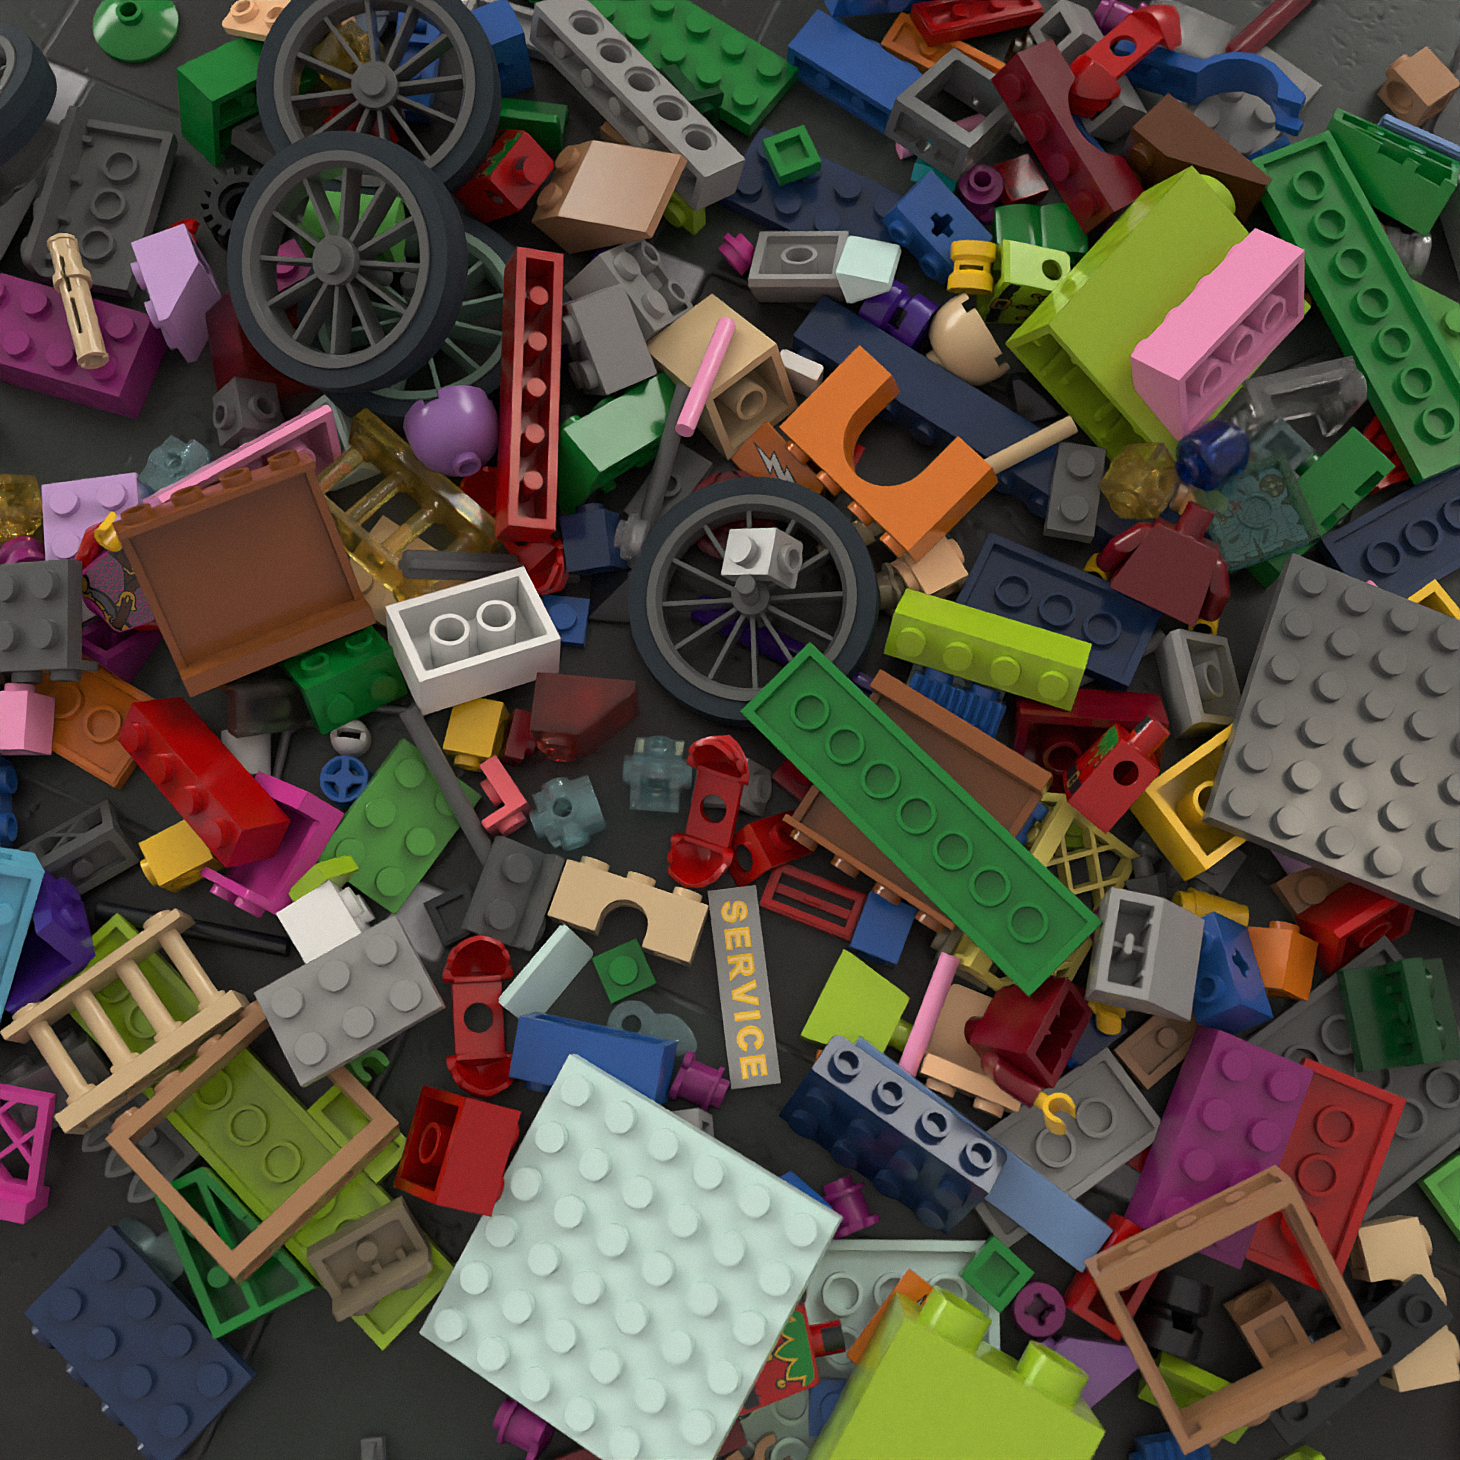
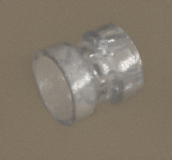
M1383 225L1385 233L1408 275L1411 278L1420 277L1430 255L1432 246L1431 234L1428 233L1427 237L1417 231L1411 234H1402L1398 227Z

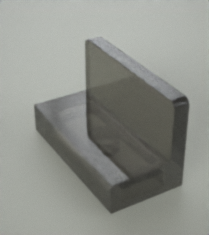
M280 666L265 667L217 687L228 695V733L236 738L315 727L301 690Z

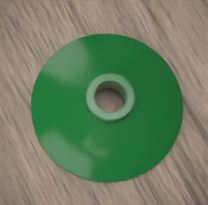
M104 0L96 10L93 19V33L100 48L111 58L125 63L147 62L162 55L174 43L180 26L177 9L171 0Z

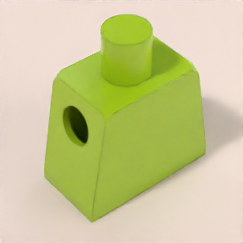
M844 949L799 1038L805 1042L825 1048L830 1039L836 1035L845 1037L853 1044L862 1036L883 1053L887 1045L903 1053L913 1028V1024L901 1019L910 998L852 953Z

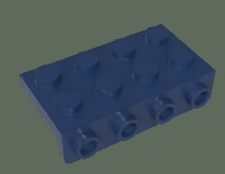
M840 1035L833 1036L778 1115L788 1122L790 1128L796 1134L812 1139L829 1151L837 1163L846 1168L854 1169L871 1181L882 1195L898 1200L915 1212L917 1218L923 1224L933 1229H939L946 1235L989 1194L1007 1161V1153L1000 1145Z
M118 1225L110 1226L24 1312V1315L34 1324L31 1327L34 1337L49 1349L55 1348L68 1362L66 1370L71 1378L83 1387L90 1386L103 1400L101 1409L113 1423L119 1426L125 1425L138 1439L136 1447L146 1460H180L187 1453V1449L258 1376L223 1337L213 1339L206 1319Z

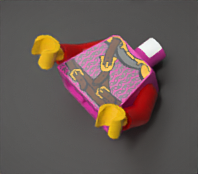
M110 512L103 522L92 525L85 530L75 556V560L82 561V624L100 615L116 632L122 633L132 628L137 631H160L113 527L112 522L116 520L117 515L114 512Z

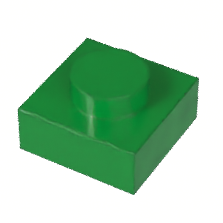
M804 124L763 139L762 150L779 186L821 171V159Z
M637 938L591 958L612 1005L657 985Z
M992 1234L958 1273L970 1287L999 1313L1004 1310L1034 1274L1024 1262Z

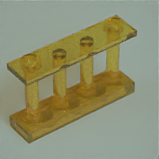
M365 407L353 417L348 439L351 447L316 476L323 494H325L364 461L371 462L386 475L383 481L346 512L326 495L324 497L346 553L393 593L397 603L436 592L432 587L439 580L404 578L402 570L398 569L399 559L396 557L434 522L441 523L457 538L444 551L499 552L503 540L495 539L496 520L445 475L427 468L417 459L410 445ZM398 492L406 493L421 506V509L382 543L378 542L360 526Z

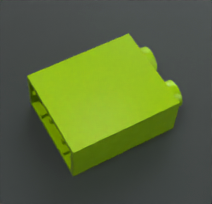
M1193 166L1142 192L1005 342L1008 348L1099 448L1106 449V456L1125 477L1173 466L1267 359L1266 357L1184 444L1175 440L1134 389L1130 356L1136 345L1141 340L1147 339L1163 323L1169 311L1174 307H1179L1195 290L1201 278L1210 275L1225 260L1229 250L1235 244H1240L1249 235V232L1233 215L1236 206L1229 190L1217 179L1199 174ZM1304 299V315H1305V314L1307 313V311L1311 308V306H1310V305L1308 304V302Z
M934 1286L924 1306L895 1291L860 1361L853 1369L827 1422L823 1425L805 1460H1091L1105 1430L1084 1398L1080 1396L1089 1380L1086 1372L1061 1354L1035 1341L1029 1342L1020 1361L1012 1358L982 1341L992 1323V1320L985 1313L954 1293Z

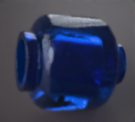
M1219 419L1208 421L1183 436L1177 443L1175 453L1176 472L1184 483L1192 485L1198 490L1204 492L1215 491L1240 476L1247 468L1250 453L1249 440L1244 431L1235 424Z

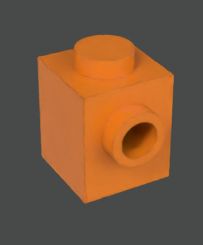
M1270 921L1268 928L1248 926L1247 930L1267 997L1309 1001L1318 942L1300 934L1299 926L1287 922Z

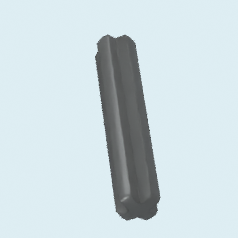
M406 550L402 554V559L398 560V569L402 570L404 578L422 580L474 581L523 566L522 563H519L516 555L500 553Z

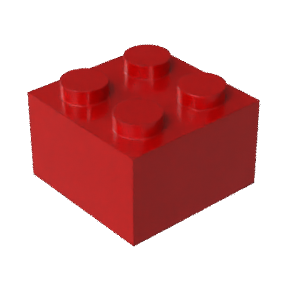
M423 1085L393 1187L436 1205L491 1217L495 1203L500 1199L504 1190L503 1174L509 1153L518 1140V1121L521 1112Z

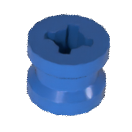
M348 755L336 756L329 760L322 768L319 777L320 787L331 801L340 808L348 810L371 780L373 774L356 757ZM354 784H358V786H355L352 790L349 791V794H347L349 788H351Z

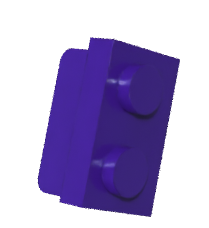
M44 870V876L32 913L35 929L25 937L5 1004L6 1011L12 1015L29 1003L44 1001L51 990L69 976L77 975L83 971L90 960L96 956L84 903L81 901L80 894L67 879L60 877L56 880L46 870Z

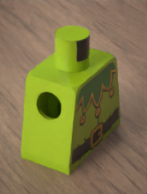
M1003 239L997 248L996 260L991 264L990 274L994 277L993 293L976 295V310L983 322L1023 324L1070 272L1069 255L1059 250Z

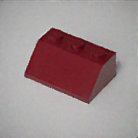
M1078 689L1071 711L1014 694L1009 722L1008 747L1053 774V783L1048 789V793L1065 794L1062 777L1064 772L1113 724L1118 723L1128 732H1131L1147 714L1153 716L1167 730L1169 721L1160 694ZM1165 741L1153 752L1159 768Z

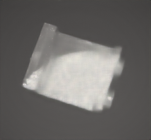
M1348 356L1244 380L1240 390L1228 402L1216 419L1228 456L1232 460L1247 457L1274 423L1309 415L1317 417L1324 437L1335 435L1367 400L1366 379L1362 372L1357 370L1353 356Z

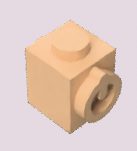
M946 536L918 563H915L906 553L900 559L897 557L895 561L890 563L894 573H897L902 578L905 590L909 588L942 599H946L961 591L969 575L963 566L964 556L959 545L953 538L947 539Z

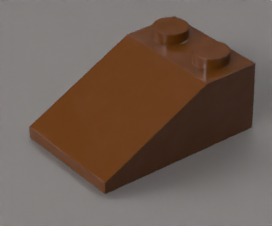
M1169 93L1131 128L1121 154L1144 191L1190 166H1193L1199 174L1217 179L1233 196L1236 206L1233 215L1244 228L1247 226L1272 181L1268 175Z

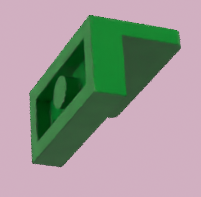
M501 97V112L496 134L500 129L524 130L544 151L561 153L564 147L569 119L568 105Z

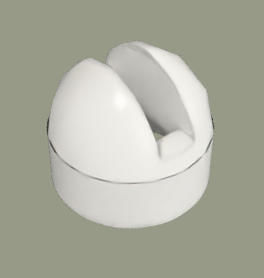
M355 719L331 731L330 740L333 748L341 756L348 755L358 758L368 751L371 745V734L361 721ZM341 732L361 733L360 740L339 737Z

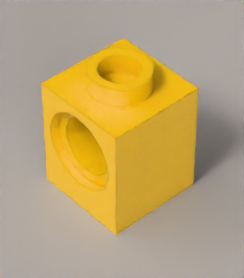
M477 698L453 706L442 749L450 759L454 760V766L468 771L481 772L480 764L494 755L499 758L509 717V712L504 703Z
M185 820L138 843L145 856V859L140 861V865L148 881L153 886L158 885L174 894L205 878L199 875L204 866L215 872L224 868L222 863Z

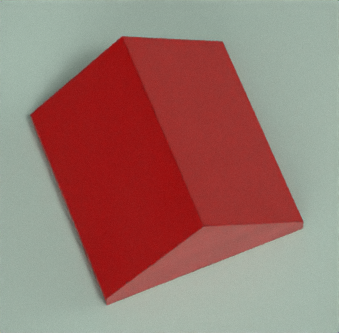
M1349 882L1328 895L1323 902L1312 905L1295 916L1303 935L1318 942L1316 961L1327 977L1337 971L1341 965L1362 949L1374 944L1384 935L1392 943L1408 933L1415 908Z

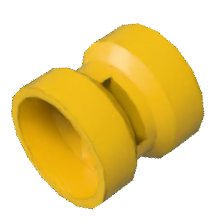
M978 240L952 242L950 258L954 262V269L948 276L947 290L957 294L965 291L967 295L992 294L994 277L990 274L991 264L996 260L997 245Z

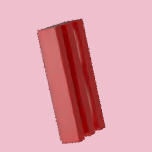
M785 863L773 868L759 903V908L850 943L868 895ZM783 875L854 903L852 910L850 911L778 883L780 877ZM776 893L847 921L844 928L773 900L772 897Z

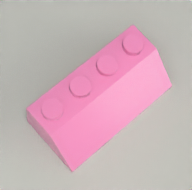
M1255 228L1240 244H1235L1229 250L1225 260L1210 275L1201 278L1195 290L1179 307H1174L1169 311L1163 323L1147 339L1141 340L1136 345L1130 356L1134 389L1175 440L1184 444L1304 318V249Z
M327 404L307 410L210 464L204 465L199 470L177 482L160 489L153 495L143 499V502L149 503L151 508L172 501L170 495L177 490L192 485H199L201 489L220 483L219 477L228 471L242 467H248L249 471H253L269 465L268 458L293 449L297 450L298 454L305 451L315 461L317 468L314 471L321 488L346 475L333 410Z

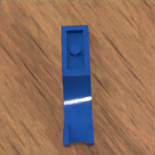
M1120 40L1114 48L1115 55L1119 57L1128 56L1136 50L1135 44L1128 40ZM1158 46L1126 73L1128 80L1134 87L1163 96L1169 93L1176 100L1192 105H1197L1207 97L1223 92L1251 94L1259 97L1271 107L1276 118L1275 130L1298 137L1303 129V121L1299 118V111L1306 102V95L1274 62L1258 54L1230 52L1213 55L1203 60Z

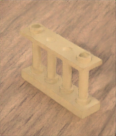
M175 908L172 911L163 910L153 915L143 924L144 931L44 1001L29 1003L19 1009L12 1016L14 1022L0 1031L3 1038L8 1041L25 1044L32 1039L69 1096L66 1100L68 1107L54 1116L65 1134L84 1135L195 1055L208 1039L217 1034L223 1035L238 1024L236 1021L238 1015L250 1004L244 994L233 990L226 993L224 990L218 991L180 936L181 933L196 924L187 913ZM161 947L164 948L200 1002L197 1007L200 1012L184 1024L181 1021H174L137 966V964ZM119 977L157 1033L154 1037L156 1044L140 1055L138 1052L131 1053L94 996ZM75 1008L113 1064L110 1068L112 1075L97 1086L94 1083L87 1084L50 1027Z

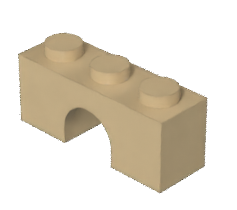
M582 856L580 863L567 859L548 912V917L553 922L565 924L568 927L598 937L602 924L611 911L624 906L634 907L640 910L648 919V929L642 944L643 951L691 967L709 914L708 905L700 903L702 895L681 887H675L673 893L654 888L656 880L636 872L629 871L626 878L609 873L610 865L591 857Z
M1395 1215L1361 1223L1348 1258L1353 1279L1367 1282L1388 1280L1396 1288L1412 1274H1421L1447 1306L1444 1289L1440 1281L1434 1277L1428 1257L1432 1254L1431 1240L1425 1227L1419 1223L1418 1217ZM1447 1324L1379 1377L1380 1385L1403 1392L1459 1381L1460 1347L1453 1333L1448 1331Z

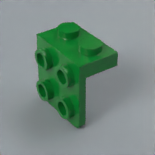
M371 625L278 662L280 667L301 690L314 726L322 736L408 693L398 662L394 656L393 648Z

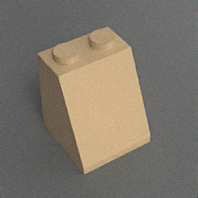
M711 294L647 341L646 345L657 371L654 377L665 372L675 385L681 384L692 387L718 320L722 317H727L735 322V331L697 423L698 429L718 452L729 461L762 424L767 421L774 427L795 411L798 406L777 343L715 295Z

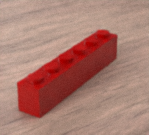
M518 246L504 268L495 539L542 544L556 530L564 254Z

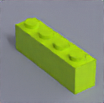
M906 588L894 612L883 654L1071 711L1092 644Z

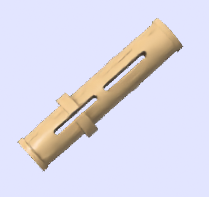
M69 233L55 234L47 240V248L50 250L55 270L52 281L56 292L61 294L67 322L77 354L78 365L81 364V367L85 369L100 368L109 362V355L105 349L99 320L90 292L93 284L91 274L83 266L78 239Z

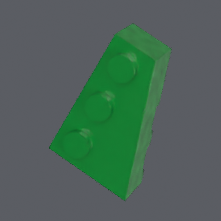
M1337 107L1325 131H1330L1369 204L1427 237L1457 187L1460 162Z

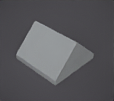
M760 231L748 277L749 288L757 302L817 303L824 294L837 303H847L836 277V268L847 237H849V231Z
M1184 629L1171 631L1154 653L1175 741L1219 734L1233 724L1241 699L1227 638Z

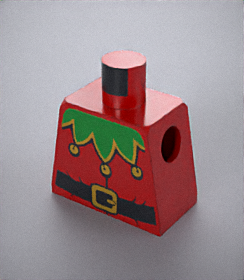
M500 129L495 135L492 146L477 172L454 196L480 223H487L520 211L554 169L555 164L526 131ZM486 190L491 191V198L486 194Z
M1147 714L1131 732H1128L1118 723L1113 724L1062 775L1067 803L1106 834L1158 776L1160 768L1153 752L1171 735L1170 732L1150 714Z
M799 1301L739 1415L750 1413L820 1384L815 1358L846 1352L840 1319L809 1325L805 1304Z

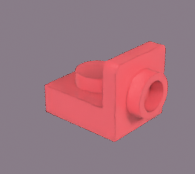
M494 755L479 765L487 779L480 782V785L495 807L501 803H504L505 806L483 819L481 823L492 837L499 833L502 836H508L526 824L527 819L525 816L533 812V810L501 761Z

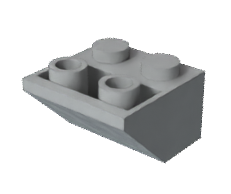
M645 239L624 243L599 254L564 286L565 290L574 300L606 287L623 283L645 342L649 341L694 307L688 300L685 288L672 278L661 263L658 251L651 244L647 243Z
M623 283L606 287L562 304L561 346H566L572 361L567 364L571 380L578 390L583 389L585 395H608L657 374Z
M1111 887L1100 900L1098 918L1103 923L1095 930L1084 1000L1189 1022L1205 920L1165 898Z

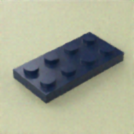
M761 127L743 156L745 162L735 193L719 200L720 205L772 231H849V236L896 244L888 233V227L881 219L903 196L819 155L821 159L820 172L779 186L762 150L763 139L776 135V133Z
M1460 466L1415 485L1321 538L1315 544V547L1331 569L1364 582L1371 580L1377 587L1406 599L1434 579L1437 582L1460 569Z
M989 532L955 602L1091 643L1092 646L1083 675L1123 692L1127 691L1162 614L1161 611L1110 588L1109 581L992 532Z

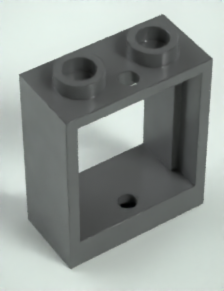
M953 47L895 99L884 134L957 182L1012 130L1015 119L990 80L995 74ZM944 89L986 118L969 133L928 106L927 103ZM928 139L932 140L934 146L928 142Z

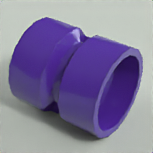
M894 278L889 292L865 299L858 316L918 352L928 337L930 322L941 306L920 293L913 297L909 296L908 286ZM906 310L908 313L899 327L895 324L902 312Z

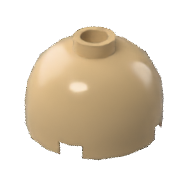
M963 291L946 302L937 310L932 318L928 336L933 349L926 353V356L929 360L971 386H983L1006 374L1011 368L1006 361L998 366L995 358L1000 356L1002 352L976 308L968 312L965 311L961 303L968 300L969 297Z

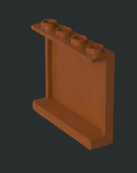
M293 449L277 453L268 458L269 465L253 471H249L248 467L228 471L219 477L220 483L204 489H201L199 485L182 488L170 495L172 501L151 508L149 503L133 506L120 514V520L112 522L117 537L130 562L190 698L377 623L371 606L362 595L314 471L317 468L315 461L305 451L298 454L297 450Z
M880 669L870 684L873 693L869 699L1017 839L1053 783V774ZM814 785L811 786L793 816L791 817L786 813L782 819L794 827L789 835L791 838L813 852L819 844L835 854L830 863L856 879L860 871L873 878L877 883L872 891L895 906H898L901 900L905 899L919 908L914 918L938 934L942 932L945 926L955 933L959 929Z

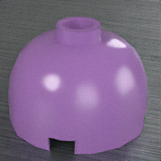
M467 385L444 387L436 390L438 399L432 400L426 405L422 398L415 402L405 415L403 429L416 458L430 471L446 476H470L478 472L481 466H485L497 452L499 418L492 400L490 401L487 398L485 391Z

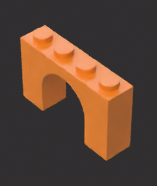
M859 345L779 426L789 439V442L784 447L801 465L804 466L810 460L820 470L815 477L833 496L842 491L852 501L847 506L848 510L864 526L868 527L874 522L884 532L879 539L896 557L900 559L906 553L915 563H918L999 481L993 468L959 436L923 472L903 484L879 486L866 482L857 476L853 456L860 434L901 392L892 374Z

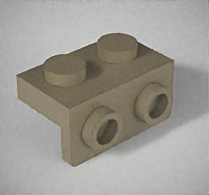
M402 1196L307 1248V1259L332 1298V1313L338 1322L351 1315L361 1316L369 1312L379 1303L380 1299L399 1288L406 1290L416 1286L433 1269L431 1244Z

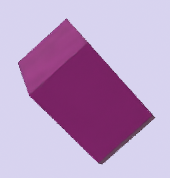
M101 617L82 628V656L89 661L98 662L99 667L131 685L163 636L161 631H137L134 628L122 633L116 632Z

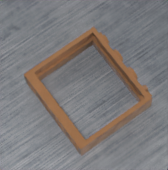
M258 1000L253 1001L242 1010L236 1020L238 1024L223 1037L217 1034L208 1039L196 1052L197 1059L182 1072L175 1070L165 1076L154 1089L156 1095L140 1109L132 1107L121 1114L111 1126L113 1132L105 1138L113 1150L238 1286L242 1285L400 1135L399 1122L344 1066L326 1075L368 1118L370 1123L232 1251L136 1148L135 1144L270 1027Z
M1276 1165L1084 1260L1151 1394L1184 1455L1208 1443L1212 1448L1221 1441L1222 1436L1242 1426L1251 1427L1264 1422L1272 1411L1292 1401H1306L1314 1397L1319 1392L1320 1387L1340 1377L1356 1376L1359 1374L1356 1369L1382 1357L1293 1180ZM1281 1210L1341 1329L1179 1410L1118 1291Z

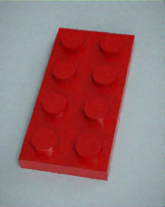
M1301 1057L1299 1064L1314 1070V1074L1279 1168L1293 1180L1342 1276L1407 1099L1311 1059ZM1281 1210L1259 1220L1245 1258L1322 1291Z

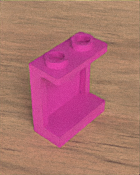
M258 771L254 779L291 819L275 857L233 866L226 875H221L204 866L199 875L214 882L210 890L211 893L261 919L265 910L276 915L277 912L293 903L288 894L291 891L290 889L316 864L345 813L308 791Z

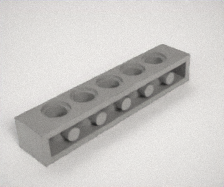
M543 0L535 3L529 41L632 147L680 154L688 160L674 190L694 211L735 193L745 158L588 0Z

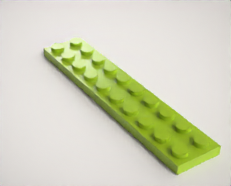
M116 913L92 936L96 956L90 960L83 971L77 975L69 976L51 990L50 994L52 995L140 932L121 914ZM158 951L137 964L175 1022L181 1021L184 1024L200 1012L197 1008L200 1002L185 979ZM120 977L94 995L131 1053L138 1052L140 1055L156 1044L154 1037L157 1033ZM75 1008L69 1012L74 1020L100 1046L78 1010ZM248 1046L166 1117L262 1222L341 1150L307 1114L305 1105ZM196 1054L173 1071L179 1070L182 1072L197 1059ZM163 1078L142 1092L149 1100L156 1095L154 1089ZM361 1171L284 1245L325 1288L307 1259V1248L394 1199L380 1184L376 1186ZM424 1231L423 1233L432 1248L433 1269L416 1286L406 1290L399 1288L380 1299L379 1303L369 1312L361 1316L351 1315L353 1320L382 1351L388 1348L437 1297L456 1266Z

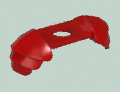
M1157 4L1138 8L1128 14L1125 20L1088 51L1072 61L1069 67L1076 78L1071 84L1068 94L1071 113L1087 119L1093 118L1097 111L1106 109L1111 99L1117 98L1120 95L1121 88L1117 80L1161 44L1172 51L1176 46L1178 47L1182 44L1183 34L1180 16L1175 6ZM1128 40L1135 44L1136 50L1128 56L1119 57L1111 53L1110 47L1117 41Z
M481 466L478 472L462 479L457 495L462 499V507L471 514L472 522L475 525L481 526L488 522L495 531L497 467ZM551 534L542 544L528 543L524 546H520L515 541L501 540L509 553L516 555L519 563L523 564L539 596L552 594L564 589L568 573L566 572L563 542L560 538L556 540L553 534Z
M730 735L709 736L695 741L688 749L690 755L686 760V764L697 769L698 773L686 832L672 835L670 839L672 848L667 855L669 863L667 867L668 874L685 888H702L716 882L732 862L734 851L731 849L734 830L744 785L748 786L750 776L748 760L740 744ZM708 795L719 796L726 805V815L721 822L710 820L704 813L703 803Z
M476 935L465 939L452 949L443 969V982L451 984L454 1055L446 1057V1064L454 1082L460 1089L471 1096L487 1099L508 1088L514 1080L513 1077H509L513 1052L505 1051L503 1006L498 1002V998L502 995V981L512 979L513 969L510 965V954L501 941L484 935ZM476 1003L487 1006L492 1013L490 1027L481 1033L469 1030L464 1022L466 1009Z

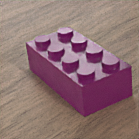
M0 273V381L138 420L168 347L161 329L154 327L149 315L92 299L105 349L109 355V362L100 368L85 369L81 367V364L78 365L77 354L61 294L56 292L53 287Z
M1197 1025L1124 1217L1146 1230L1273 1165L1279 1167L1314 1070L1221 1030ZM1258 1221L1198 1252L1241 1270Z

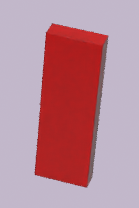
M933 0L913 4L910 19L927 46L931 47L1033 25L1043 16L1045 10L1038 0Z

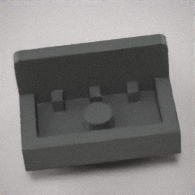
M68 1028L56 1035L87 1084L94 1083L97 1086L112 1075L110 1071L112 1065L83 1028L77 1031L73 1028ZM41 1052L32 1058L28 1055H23L12 1061L2 1070L1 1084L57 1094L54 1116L68 1107L66 1100L69 1096ZM0 1099L3 1105L9 1102L8 1100ZM17 1103L8 1109V1112L24 1134L35 1128L38 1106ZM53 1117L52 1130L59 1126L55 1117ZM34 1136L29 1139L30 1142H33Z

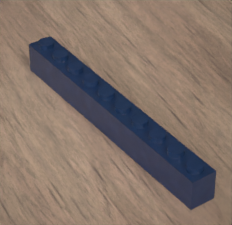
M824 294L793 335L792 352L823 365V376L826 378L860 345L892 374L901 391L878 416L886 421L894 420L909 429L912 437L924 445L932 444L944 451L959 436L979 456L986 459L1042 430ZM1058 443L996 474L999 482L993 488L1003 494L1011 493L1025 502L1026 507L1033 514L1046 519ZM1104 468L1095 532L1090 544L1102 550L1112 538L1139 522L1152 523L1158 516L1177 524L1181 515ZM1206 531L1204 538L1215 542L1212 535Z

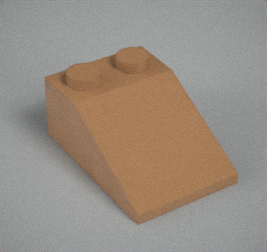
M595 140L567 146L561 151L555 161L556 170L550 183L538 196L537 204L539 206L531 222L569 254L652 238L688 160L680 154Z

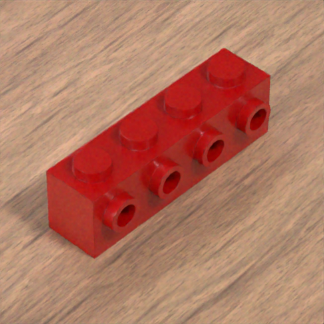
M183 697L132 702L117 741L225 868L275 857L291 819Z

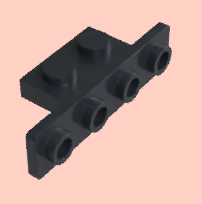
M1412 1274L1377 1303L1358 1298L1355 1300L1382 1357L1356 1369L1359 1373L1356 1376L1340 1377L1320 1387L1319 1392L1306 1401H1292L1272 1411L1267 1419L1285 1443L1295 1445L1453 1319L1450 1310L1423 1275ZM1331 1309L1327 1313V1317L1330 1319L1315 1332L1312 1329L1305 1330L1311 1343L1341 1329Z

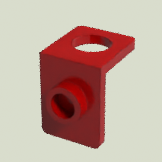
M789 810L749 823L733 835L731 849L734 851V855L728 869L738 887L748 886L770 869L808 856L813 852L789 836L794 827L782 819L786 813L792 817L795 813L794 811ZM740 844L746 846L751 852L753 865L750 871L744 870L738 863L736 852Z

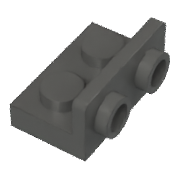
M495 836L461 929L497 939L511 948L531 951L534 944L541 939L545 931V913L550 899L555 895L565 859L556 854L542 853L504 836Z

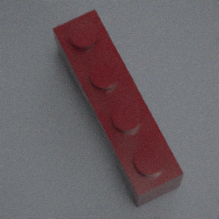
M1051 38L1018 52L990 80L1083 233L1087 234L1122 215L1138 196L1144 192V189L1124 156L1111 155L1097 149L1078 130L1071 116L1068 103L1069 89L1076 77Z

